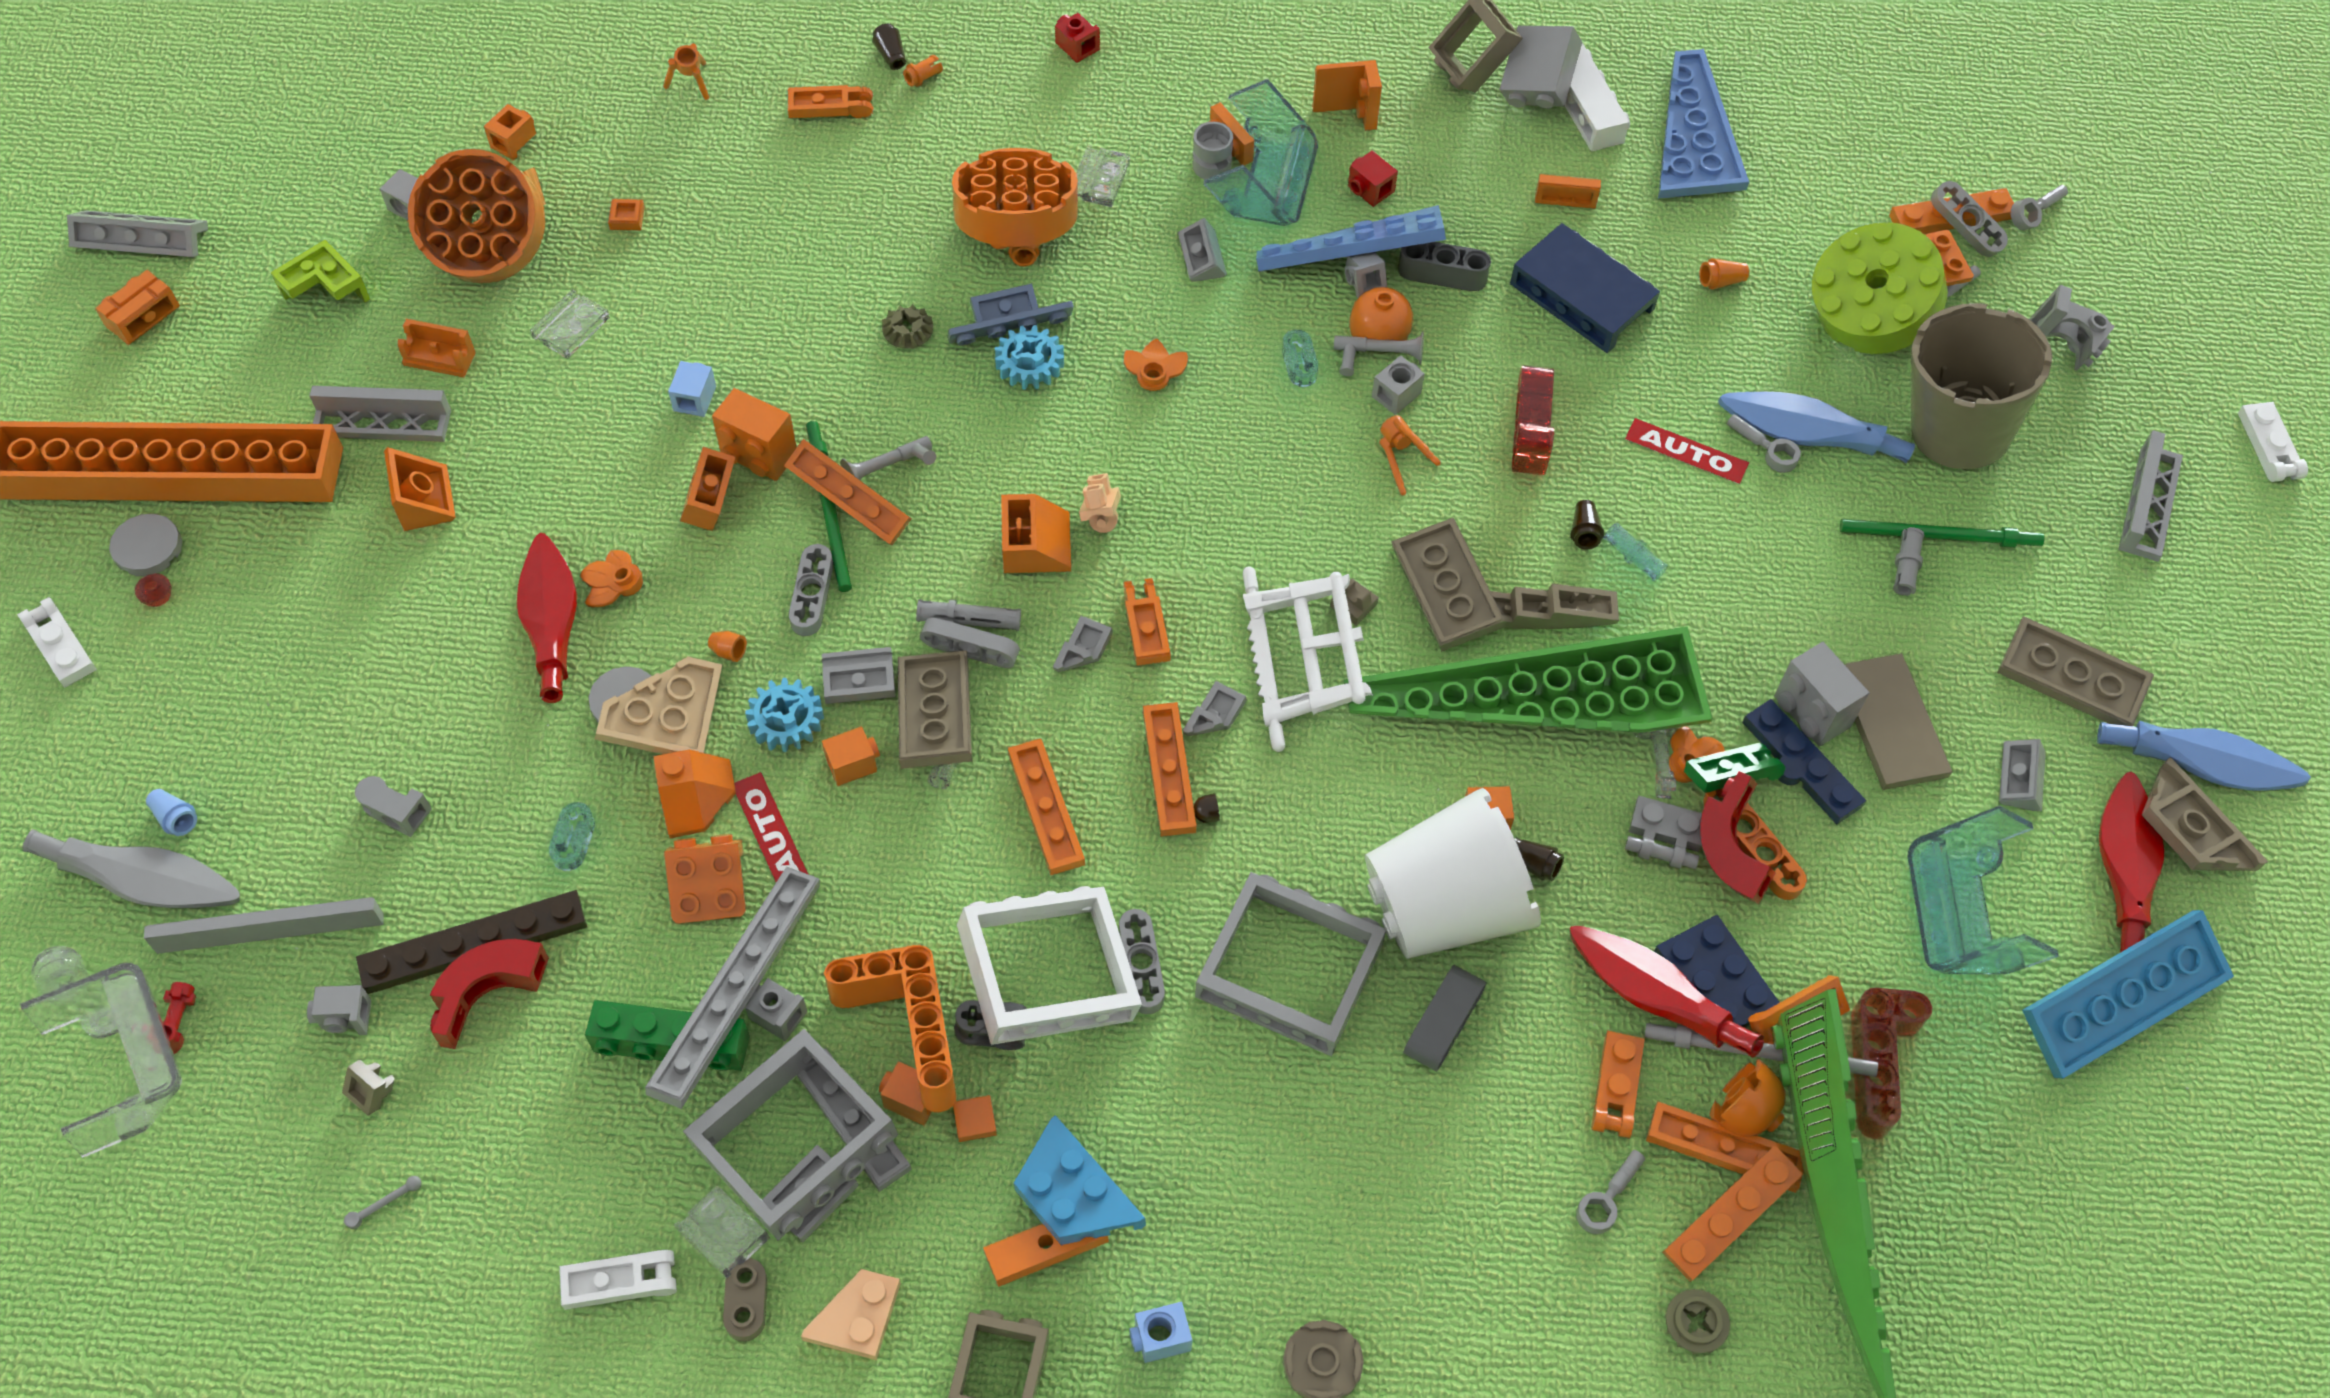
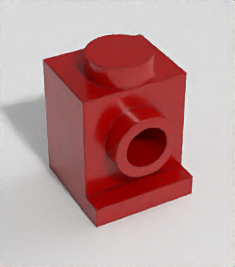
M1079 13L1071 17L1066 14L1061 16L1055 25V43L1078 63L1100 50V28L1097 25L1092 26Z

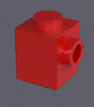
M1373 150L1363 157L1356 158L1350 165L1348 187L1354 194L1362 197L1372 207L1395 192L1398 171Z

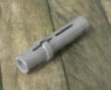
M918 599L916 621L920 622L926 621L928 618H939L961 625L1019 631L1021 609L957 604V600H949V603Z

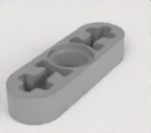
M1946 181L1933 191L1931 202L1934 208L1981 255L1991 257L2006 247L2008 242L2006 232L1958 183ZM1949 192L1952 197L1946 202L1943 197ZM1961 203L1963 207L1955 212L1954 209ZM1963 212H1970L1975 216V226H1968L1964 223L1962 218ZM1983 226L1985 229L1980 234H1977L1976 231ZM1992 236L1995 239V241L1993 242V245L1990 246L1988 245L1987 241L1989 237Z
M821 544L810 545L804 549L798 568L789 610V619L792 630L801 636L815 634L822 624L833 571V560L831 551ZM816 558H822L818 563V573H814L812 563L816 561ZM809 584H816L821 588L817 594L812 596L802 593L803 588ZM806 606L809 607L811 618L802 623L800 619L804 618Z
M928 618L920 633V639L932 648L945 652L967 650L968 658L1002 668L1013 667L1020 651L1018 644L1009 638L939 618Z
M1131 909L1126 911L1119 920V934L1133 978L1136 979L1134 981L1142 1002L1138 1012L1153 1014L1159 1011L1164 1004L1165 989L1152 920L1145 911ZM1131 922H1137L1138 926L1141 927V942L1134 944V933L1130 929ZM1144 953L1150 956L1152 964L1146 969H1138L1132 965L1131 959L1136 954ZM1149 979L1150 992L1154 994L1153 1001L1146 1002L1145 997L1142 996V980Z

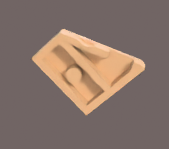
M861 1269L803 1330L802 1340L877 1360L900 1288V1279Z

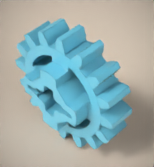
M1033 325L1031 331H1026L1024 326H1020L1019 333L1009 330L1008 339L1000 337L999 346L995 347L996 370H1000L1001 379L1009 377L1011 386L1020 382L1024 390H1026L1028 384H1033L1035 389H1039V382L1043 381L1045 384L1050 385L1051 376H1060V368H1064V347L1059 345V337L1057 335L1049 337V329L1047 328L1040 333L1036 325Z
M783 678L781 685L778 686L772 680L768 681V690L765 691L758 687L756 689L758 699L749 698L748 700L750 709L746 710L745 714L750 734H755L758 744L767 740L768 749L771 751L777 744L781 745L783 752H787L790 744H794L799 750L801 749V740L813 741L811 731H821L820 720L824 719L820 697L819 695L814 696L811 685L803 689L799 679L793 685H789L787 678Z

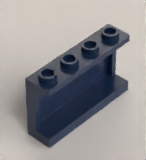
M1563 223L1557 226L1514 264L1510 285L1607 354L1615 347L1618 335L1644 311L1650 314L1655 310L1660 290L1655 288L1650 282L1639 277L1629 270L1627 266L1616 261L1601 248L1596 247L1578 232L1570 229Z

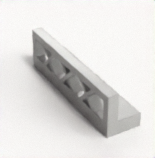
M88 210L67 215L69 247L195 257L198 256L197 233L208 230L207 220Z
M312 386L310 392L311 401L316 409L313 424H323L325 416L340 417L342 421L333 426L339 438L445 441L451 408L444 390ZM362 418H372L375 421L366 428H357L354 423ZM395 419H405L408 422L399 429H390L387 424ZM428 420H439L437 430H422L419 426Z
M2152 430L2140 449L2118 550L2158 562L2163 554L2183 455L2162 449L2165 434ZM2164 461L2172 464L2171 470L2161 473L2158 469L2159 462ZM2155 483L2160 485L2165 495L2158 498L2154 496ZM2150 508H2153L2160 517L2159 521L2150 523L2147 519ZM2145 533L2155 543L2154 548L2138 544Z

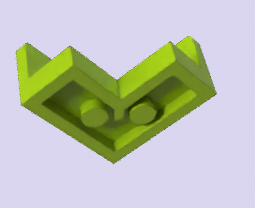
M326 240L321 241L271 272L278 290L285 300L295 298L318 283L337 301L353 291L364 303L370 300L362 277Z

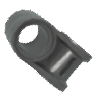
M967 1000L957 1008L954 1032L956 1038L962 1044L996 1047L1003 1050H1018L1025 1046V1039L991 1045L978 1001ZM1003 1002L1005 1012L1027 1009V1007L1019 1003ZM968 1020H976L975 1026H968Z

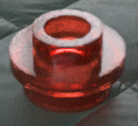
M156 573L149 574L138 581L135 586V595L141 603L157 607L169 600L172 586L166 576Z

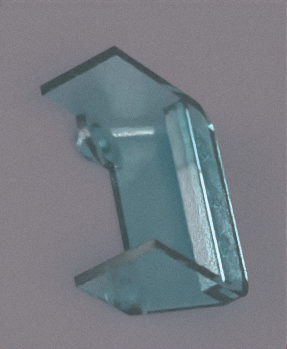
M1265 79L1229 94L1228 97L1231 103L1246 118L1244 129L1254 139L1255 155L1250 171L1244 165L1205 179L1203 185L1234 217L1287 226L1296 223L1300 218L1318 150V141L1309 125L1268 79Z
M1999 805L1920 836L1912 842L1907 857L1924 958L1930 968L1943 974L2005 975L2059 957L2057 949L2026 934L2013 938L2000 937L1992 940L1981 877L1993 873L2000 867L2004 856L2002 841L2033 830L2032 822Z

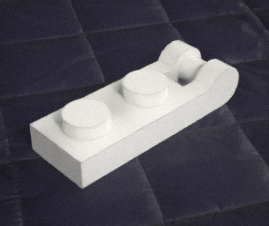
M2274 402L2243 405L2238 415L2269 481H2283L2285 477H2291L2292 479L2305 478L2308 474V465L2304 459H2300Z
M48 597L40 601L41 605L31 611L26 609L17 615L65 688L97 669L53 600ZM48 617L51 618L52 621L41 627L38 626L37 623Z
M659 1250L559 1266L561 1306L564 1310L641 1297L675 1294L677 1292L676 1279L671 1275V1267L675 1265L674 1252L671 1250ZM655 1269V1279L644 1280L643 1270Z

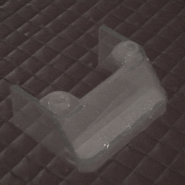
M121 963L20 1003L22 1011L42 1035L80 1020L84 1031L93 1038L101 1039L116 1033L120 1034L140 1093L124 1099L115 1106L60 1128L62 1135L82 1158L146 1131L179 1090L182 1082L181 1073L148 980L137 965Z

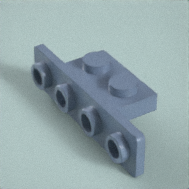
M1032 283L970 297V304L976 323L949 329L948 342L949 344L957 343V345L963 346L975 342L978 337L988 335V338H998L1007 334L1008 330L1019 328L1020 331V326H1024L1026 331L1032 329L1033 325L1038 326L1037 324L1047 321L1050 324L1062 323L1072 315L1074 306L1072 301L1038 308Z

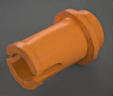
M933 54L915 65L912 63L908 64L903 71L907 84L911 87H919L923 84L924 80L943 71L942 63L934 65V62L938 61L939 58Z

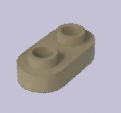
M743 1258L734 1262L729 1267L725 1280L723 1323L728 1334L733 1339L743 1342L753 1340L759 1336L764 1329L766 1320L767 1274L762 1264L752 1258ZM744 1272L753 1274L752 1279L747 1283L739 1282V1277ZM744 1311L750 1313L748 1321L744 1323L736 1321L739 1313Z

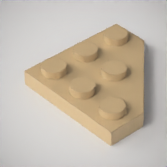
M686 657L677 662L673 668L661 674L656 673L634 685L632 690L621 696H614L604 701L595 740L659 754L688 749L704 753L722 664Z

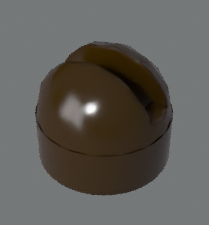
M1215 793L1199 797L1194 803L1195 817L1202 823L1220 821Z

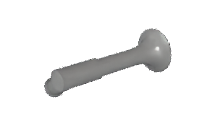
M1422 331L1421 335L1416 339L1406 341L1335 336L1334 350H1344L1339 372L1343 376H1352L1354 374L1353 367L1356 351L1409 354L1418 359L1421 365L1424 332Z
M925 436L861 463H849L842 458L840 465L861 480L871 472L912 457L919 458L927 465L933 464L936 460V454L932 451L930 439Z

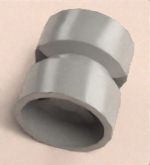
M1206 122L1198 126L1194 132L1192 165L1195 174L1202 179L1209 181L1219 180L1227 176L1231 170L1233 133L1225 124Z

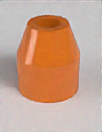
M730 631L713 632L708 639V647L715 654L733 662H738L746 651V638L740 634Z

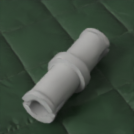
M1909 527L1907 530L1904 529L1902 531L1900 553L1895 557L1897 572L1893 590L1900 595L1908 596L1916 592L1918 570L1923 565V557L1920 554L1924 538V532L1918 528Z

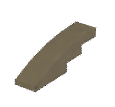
M1553 583L1548 590L1514 587L1511 594L1490 591L1505 620L1506 627L1504 628H1584L1612 625L1619 622L1616 591Z

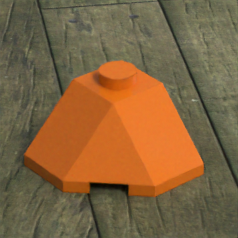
M690 749L653 756L658 790L669 838L705 832L713 823L715 814L724 803L728 804L736 794L730 759Z

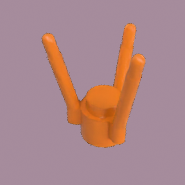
M694 43L680 46L675 51L674 58L668 60L669 68L663 87L665 89L669 88L675 69H677L683 75H693L703 98L708 100L709 94L700 72V64L706 65L704 57L699 53Z
M1392 416L1382 424L1380 432L1384 437L1379 443L1385 450L1399 492L1404 496L1406 495V489L1392 448L1402 450L1413 443L1436 466H1439L1441 462L1429 450V447L1410 429L1401 416Z

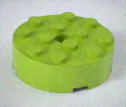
M1898 223L1868 224L1840 236L1821 255L1812 276L1813 300L1823 328L1834 341L1852 347L1854 351L1860 353L1883 354L1898 351L1912 345L1919 327L1933 314L1945 309L1947 302V281L1943 261L1937 247L1922 232Z

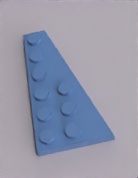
M1704 49L1675 51L1658 199L1747 190L1749 180Z
M1439 205L1390 216L1374 222L1370 220L1355 223L1354 227L1307 239H1299L1284 245H1266L1262 247V250L1257 251L1258 272L1446 240L1445 229Z

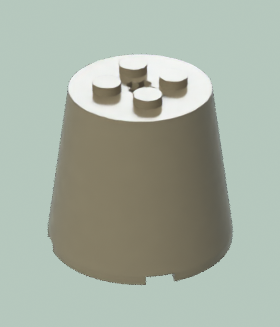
M1961 304L1933 314L1919 327L1911 348V432L1919 450L1936 463L1956 469H1976L1988 466L1999 460L2009 449L2044 386L2052 364L2050 344L2037 325L2013 310L2008 309V312L2005 313L1987 309L1988 304Z

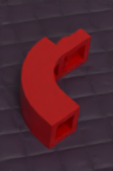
M1738 771L1735 778L1730 777L1724 785L1721 794L1724 797L1722 802L1708 796L1700 823L1701 843L1705 856L1715 873L1736 893L1759 905L1776 872L1771 867L1746 855L1739 846L1737 824L1757 783L1751 776Z
M520 939L488 942L462 954L443 971L430 993L431 998L439 1009L432 1016L430 1029L440 1047L456 1048L471 1007L484 994L503 987L538 991L549 960L542 943Z

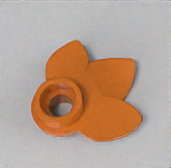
M1157 338L1146 345L1141 353L1133 350H1126L1124 353L1126 369L1137 376V381L1142 388L1149 391L1163 389L1168 384L1169 379L1177 377L1185 371L1188 362L1187 352H1175L1169 355L1166 348Z
M611 550L606 557V561L592 562L580 573L581 579L588 586L592 587L585 601L588 607L610 605L620 595H634L643 585L641 570L637 565L632 564L631 556L623 550Z
M1688 726L1680 727L1670 739L1673 753L1669 757L1668 771L1676 781L1688 783L1692 780L1684 772L1687 760L1724 752V746L1713 737L1698 739Z

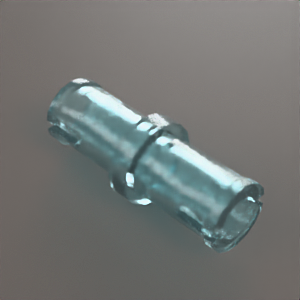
M1618 522L1612 525L1605 533L1603 539L1625 556L1624 560L1628 564L1633 563L1653 582L1658 580L1666 571V568H1668L1666 563L1662 562L1646 548L1647 544L1643 540L1638 541Z

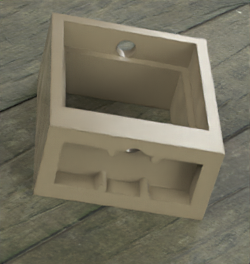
M1468 0L1428 48L1435 55L1434 62L1442 70L1450 74L1449 81L1453 86L1461 91L1467 89L1476 93L1523 38L1492 0ZM1483 21L1496 38L1467 71L1454 55V52L1477 25Z
M981 1310L980 1314L969 1312L948 1398H974L962 1394L978 1331L1035 1343L1022 1398H1036L1049 1343V1329L1042 1328L1043 1324L1029 1318H1021L1019 1322L1003 1319L1004 1316L991 1310Z

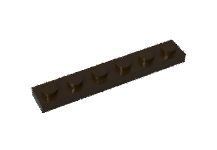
M577 890L358 955L356 959L362 987L367 994H371L443 972L459 956L488 942L504 939L542 942L587 928V923L580 896Z

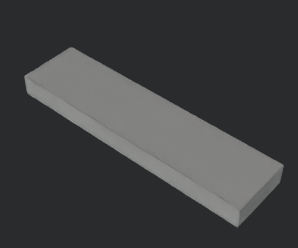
M825 1048L824 1050L832 1057L827 1048ZM815 1060L797 1074L799 1080L846 1145L873 1122ZM893 1140L886 1145V1152L880 1155L876 1154L864 1165L863 1170L879 1192L912 1170L911 1165Z

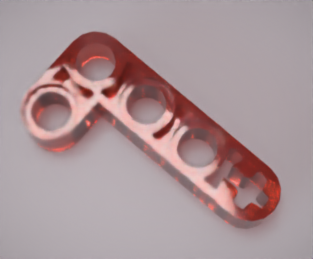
M1521 365L1517 389L1512 472L1543 476L1546 474L1554 440V427H1551L1554 383L1553 368Z
M1877 987L1870 988L1863 993L1852 1009L1853 1058L1878 1062L1876 1077L1883 1083V1086L1875 1084L1870 1076L1854 1074L1856 1122L1861 1133L1868 1138L1881 1139L1887 1136L1901 1118L1897 1036L1915 1035L1931 1016L1932 1004L1927 996L1920 992ZM1866 1006L1875 1008L1879 1015L1871 1013ZM1904 1009L1913 1012L1916 1018L1908 1016ZM1868 1040L1876 1042L1881 1047V1050L1871 1047Z

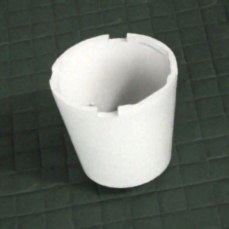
M1484 788L1472 792L1365 855V862L1370 876V884L1367 886L1375 905L1380 904L1384 916L1382 923L1384 928L1387 929L1386 933L1389 939L1395 938L1400 950L1407 959L1539 927L1541 924L1539 906L1536 902L1530 904L1527 891L1534 888L1522 855L1499 807L1491 809L1487 802L1492 800L1490 794Z

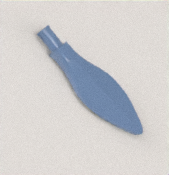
M1735 392L1723 394L1718 400L1723 409L1732 415H1737L1758 431L1777 439L1791 440L1798 445L1844 447L1871 456L1876 451H1879L1904 463L1909 461L1915 448L1914 443H1909L1887 434V426L1857 420L1823 401L1803 395L1784 392Z
M2140 720L2136 727L2100 722L2098 728V744L2133 747V754L2163 761L2172 758L2181 768L2209 782L2226 787L2251 791L2290 789L2306 785L2311 778L2304 769L2251 740L2221 730L2210 728H2163Z

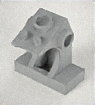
M2059 285L2029 320L2038 326L2046 338L2057 336L2068 341V348L2076 353L2074 370H2078L2083 364L2089 367L2094 362L2090 357L2093 355L2098 358L2111 342L2107 336L2115 326L2108 321L2105 315L2071 302L2072 289Z

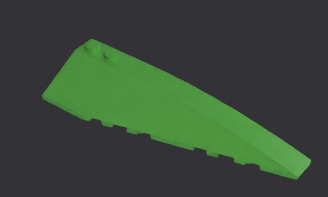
M1688 626L1363 676L1362 682L1368 684L1373 695L1365 696V701L1361 704H1356L1353 701L1348 703L1349 713L1637 733L1709 723L1713 720ZM1344 679V684H1348V679Z

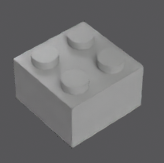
M1821 642L1790 661L1774 696L1779 706L1785 712H1789L1798 722L1802 732L1807 737L1812 738L1820 747L1851 728L1870 692L1824 642Z

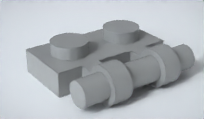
M1638 795L1628 832L1641 835L1642 839L1628 836L1625 850L1638 853L1640 858L1649 860L1650 857L1668 861L1670 862L1669 866L1679 869L1681 866L1696 869L1699 855L1686 852V848L1697 852L1701 848L1700 823L1702 813ZM1654 839L1672 844L1674 846L1673 848L1654 843Z

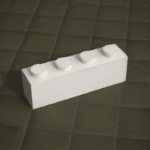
M1582 43L1565 107L1592 152L1623 144L1627 130L1630 127V119L1617 102L1615 92L1611 91L1605 82L1603 72L1598 70L1590 50L1586 49Z

